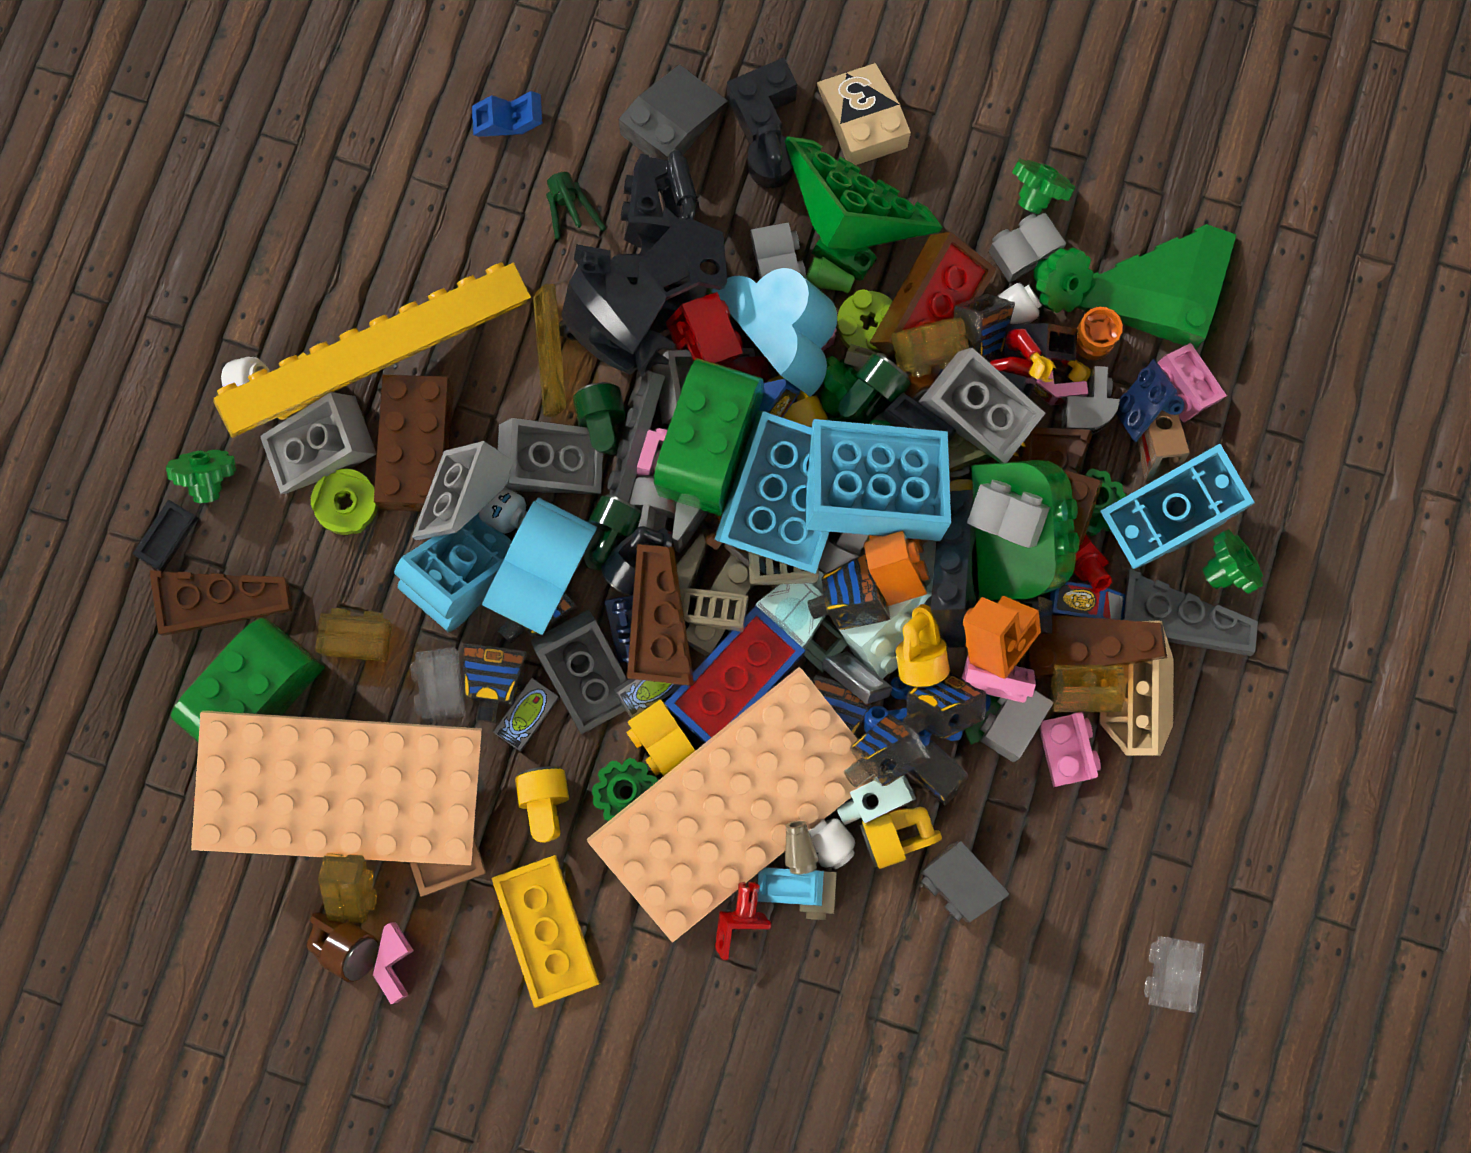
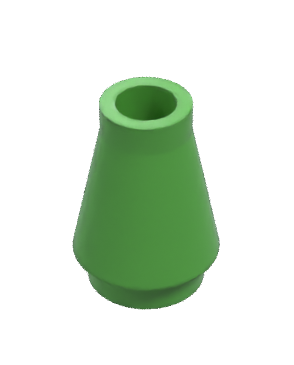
M814 257L806 275V279L817 288L842 291L847 294L855 278L854 275L847 273L824 257L821 259Z

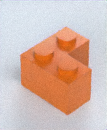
M903 530L886 536L869 535L870 541L864 542L868 569L887 604L890 606L927 595L925 581L929 580L930 576L925 561L920 560L919 554L924 552L922 540L907 538Z
M1002 596L998 603L982 597L974 608H970L966 612L963 619L970 664L1003 679L1007 678L1041 633L1039 610L1005 596Z

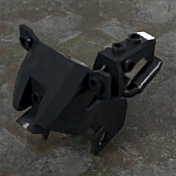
M681 151L671 152L668 161L649 157V154L641 153L634 166L633 174H626L623 194L629 195V202L623 201L620 221H626L624 240L641 248L639 254H618L611 259L610 250L576 244L574 260L578 267L568 284L561 315L563 320L558 324L557 336H563L572 341H579L595 357L629 375L638 369L640 376L644 377L652 366L657 364L668 365L669 359L657 352L661 349H673L675 346L671 334L666 337L660 334L668 329L666 321L682 304L706 296V289L708 287L721 290L727 284L723 232L694 220L697 195L687 159L682 156ZM658 192L661 193L662 204H663V212H662V207H661V203H660V198H659ZM711 262L718 267L719 272L714 275L706 274L700 269V264Z

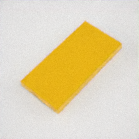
M556 855L491 878L534 1008L600 984Z

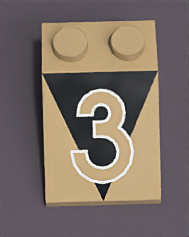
M876 63L817 82L819 92L847 161L858 165L908 147L911 134L899 102Z

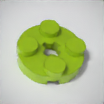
M865 289L858 290L854 295L848 297L841 305L837 316L838 333L843 344L848 349L853 344L880 352V350L870 344V341L893 301L880 292ZM871 316L878 325L876 328L870 326L866 330L862 328L863 322L860 319Z
M353 469L335 470V473H331L328 476L325 475L316 483L311 495V506L315 517L324 528L336 534L348 535L363 532L366 526L373 521L378 510V506L374 503L375 487L365 475ZM346 494H350V500L353 501L351 507L341 510V505L337 503V499L344 498Z

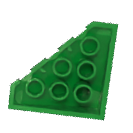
M787 136L785 144L812 226L821 237V241L825 246L831 249H857L938 233L943 228L929 208L918 201L914 206L908 200L898 197L899 190L880 179L875 183L869 177L859 174L861 168L841 156L837 161L831 155L821 152L823 146L813 140Z
M1206 224L1194 230L1195 233L1181 239L1176 237L1156 246L1154 251L1140 257L1135 255L1115 264V268L1102 274L1094 273L1089 291L1083 293L1082 302L1076 308L1088 312L1096 307H1107L1114 310L1120 316L1122 324L1183 346L1191 343L1195 350H1197L1206 339L1217 306L1236 234Z

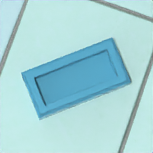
M764 868L758 873L760 891L757 902L822 906L824 871L814 870L807 874L797 875L790 873L789 869Z

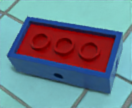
M755 606L745 617L743 632L733 630L693 672L694 685H681L665 702V706L702 742L706 743L779 684L803 658L805 650L762 610Z

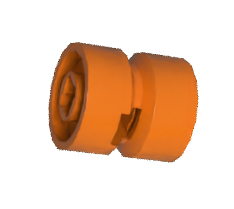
M1107 307L1090 309L1076 328L1078 329L1076 352L1088 360H1099L1106 357L1122 334L1123 324L1120 316L1114 310Z

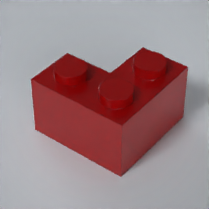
M718 292L682 304L666 321L677 350L688 348L693 361L699 358L718 365H724L734 361L743 353L741 337L736 330H733L729 320L730 312L724 300L720 299Z

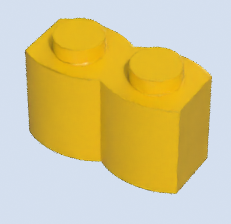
M661 699L628 721L631 729L626 733L637 749L642 745L650 755L645 761L655 776L660 773L665 776L695 752V749Z

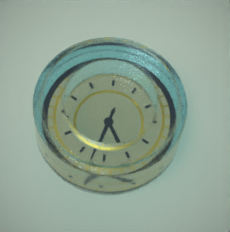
M791 597L782 600L775 610L776 622L780 628L787 632H797L803 629L809 619V611L806 604L798 598Z

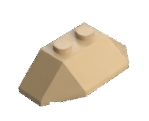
M1142 621V622H1155V623H1161V624H1162V621ZM1164 627L1167 658L1101 669L1100 724L1127 756H1161L1173 727L1174 659Z

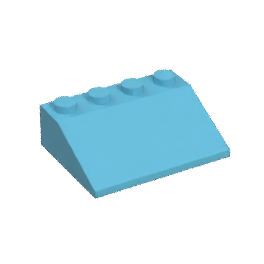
M765 411L757 412L714 540L816 574L829 532L806 530V493L812 434L811 427Z
M820 419L813 420L806 493V530L886 536L903 530L906 537L910 539L941 541L951 524L948 431Z

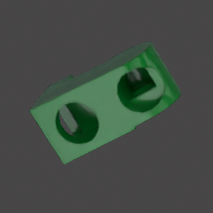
M821 237L812 251V254L819 259L822 257L828 259L847 273L854 275V279L859 281L865 278L877 260L875 254L868 247L831 249L822 243Z

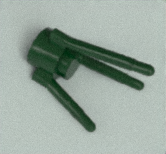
M569 172L556 173L547 180L550 191L546 194V197L550 204L556 240L561 239L557 202L559 205H567L577 228L582 226L573 203L576 196L600 230H606L605 224L583 194L579 183L573 182Z

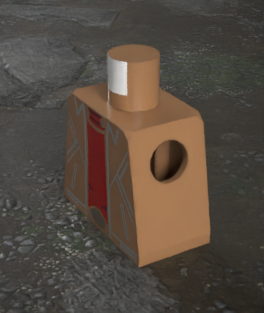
M1162 410L1138 439L1145 482L1160 478L1183 465L1186 461L1189 449L1179 414L1171 415Z

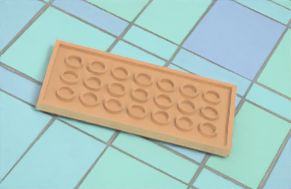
M798 667L588 837L587 841L673 943L736 892L740 882L747 883L786 851V824L793 821H805L808 831L815 827L822 819L828 817L850 799L851 791L868 784L874 779L872 777L873 773L868 774V772L877 763L872 757L867 759L870 755L857 746L852 748L859 740L805 672ZM861 775L867 779L856 788L851 784L852 781Z
M202 711L200 713L191 850L471 865L482 728Z

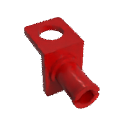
M1085 534L1082 545L1079 544V551L1076 553L1074 573L1083 582L1088 580L1092 588L1100 592L1107 589L1112 583V577L1103 568L1109 561Z
M740 882L738 884L736 911L719 912L715 949L722 960H728L732 929H771V922L762 912H756L758 893L760 891V886L756 883L748 882V887H745L746 883Z

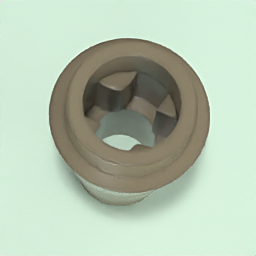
M793 821L786 824L785 865L789 867L792 874L800 875L813 872L817 868L816 862L819 858L806 822Z

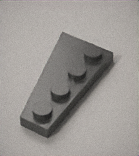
M637 370L622 440L617 449L615 471L611 472L608 480L609 495L618 497L626 502H629L637 475L638 461L647 432L651 426L665 377L664 375L649 371L644 377H641Z
M1129 569L1127 572L1122 620L1162 621L1167 640L1170 643L1252 656L1255 653L1258 621L1220 605L1213 606L1201 601L1200 597L1191 593L1184 594L1169 587V584L1157 579L1153 581L1141 576L1140 572Z

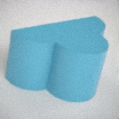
M788 268L771 271L757 283L745 276H732L727 278V284L724 289L711 290L713 293L718 292L720 299L726 302L732 317L783 378L810 397L819 389L827 370L826 357L821 348L830 340L837 325L836 307L824 293L799 272Z
M1218 444L1101 510V513L1132 568L1136 569L1166 553H1171L1199 539L1224 524L1226 520L1249 508L1255 502L1222 445Z
M538 497L525 515L482 605L543 635L597 527Z
M478 512L457 533L432 537L401 557L394 571V574L400 579L398 589L447 632H451L467 620L485 599L512 541L503 533L484 523L480 519Z

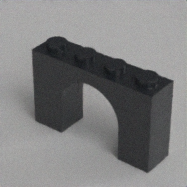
M973 490L950 491L951 524L941 541H936L931 612L949 648L966 647L963 619L966 612L970 608H974L978 603L972 580V560L977 559L976 530L974 526L967 523L974 504Z

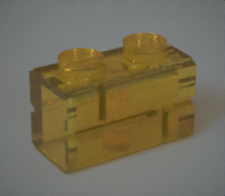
M962 318L944 319L894 332L891 337L894 350L896 351L897 366L904 372L911 371L912 377L932 373L931 367L939 365L940 369H945L958 351L969 348L968 339L965 338L967 334L964 320Z
M331 608L330 614H320L319 632L315 648L316 653L321 656L387 662L392 623L388 619H383L384 614L380 612L364 611L363 617L351 616V611L347 609Z
M1055 665L1051 682L1052 701L1054 702L1053 711L1121 712L1126 695L1123 665Z
M327 853L323 858L318 877L326 918H328V921L344 922L345 919H348V922L364 923L368 919L369 910H375L377 891L372 890L373 870H367L364 856L347 855L343 857V854Z

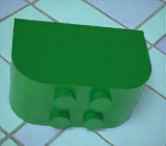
M699 358L694 360L684 382L655 469L654 486L660 497L719 516L723 515L756 414L760 409L765 394L763 378Z
M1046 460L994 462L972 465L974 501L980 484H991L992 480H998L1011 485L1010 491L1022 496L1023 492H1028L1042 497V504L1050 507L1037 546L1027 548L1015 544L998 535L975 527L979 600L982 597L988 600H998L1002 596L1010 599H1029L1054 591L1065 585L1074 572L1076 553L1079 551L1080 544L1078 533L1074 532V519L1077 518L1078 507L1076 500L1072 497V486L1067 474L1058 465Z
M266 618L257 619L246 626L185 691L174 706L171 719L199 742L200 713L202 711L282 716L325 667L276 624Z

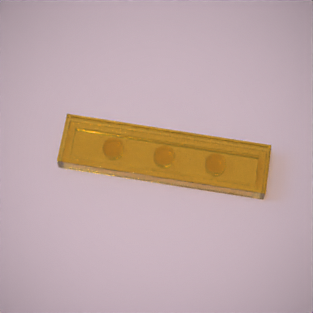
M544 284L533 295L543 415L545 417H556L566 409L556 288L555 284Z

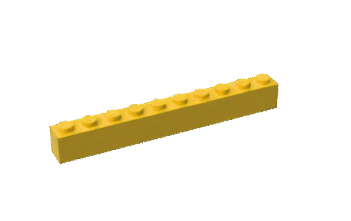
M503 262L495 264L485 270L487 275L478 279L474 275L466 277L457 282L458 288L449 292L445 288L437 290L428 295L429 301L417 305L416 301L408 303L399 308L400 314L388 319L386 314L377 317L369 322L370 327L360 332L357 328L348 330L339 336L340 341L328 345L327 341L317 344L309 349L311 354L298 359L297 355L288 357L279 362L280 368L269 373L266 369L257 371L248 376L249 382L237 387L236 383H231L217 390L218 396L214 397V404L232 438L313 402L330 392L337 391L526 304L531 297L514 262L507 266H504Z

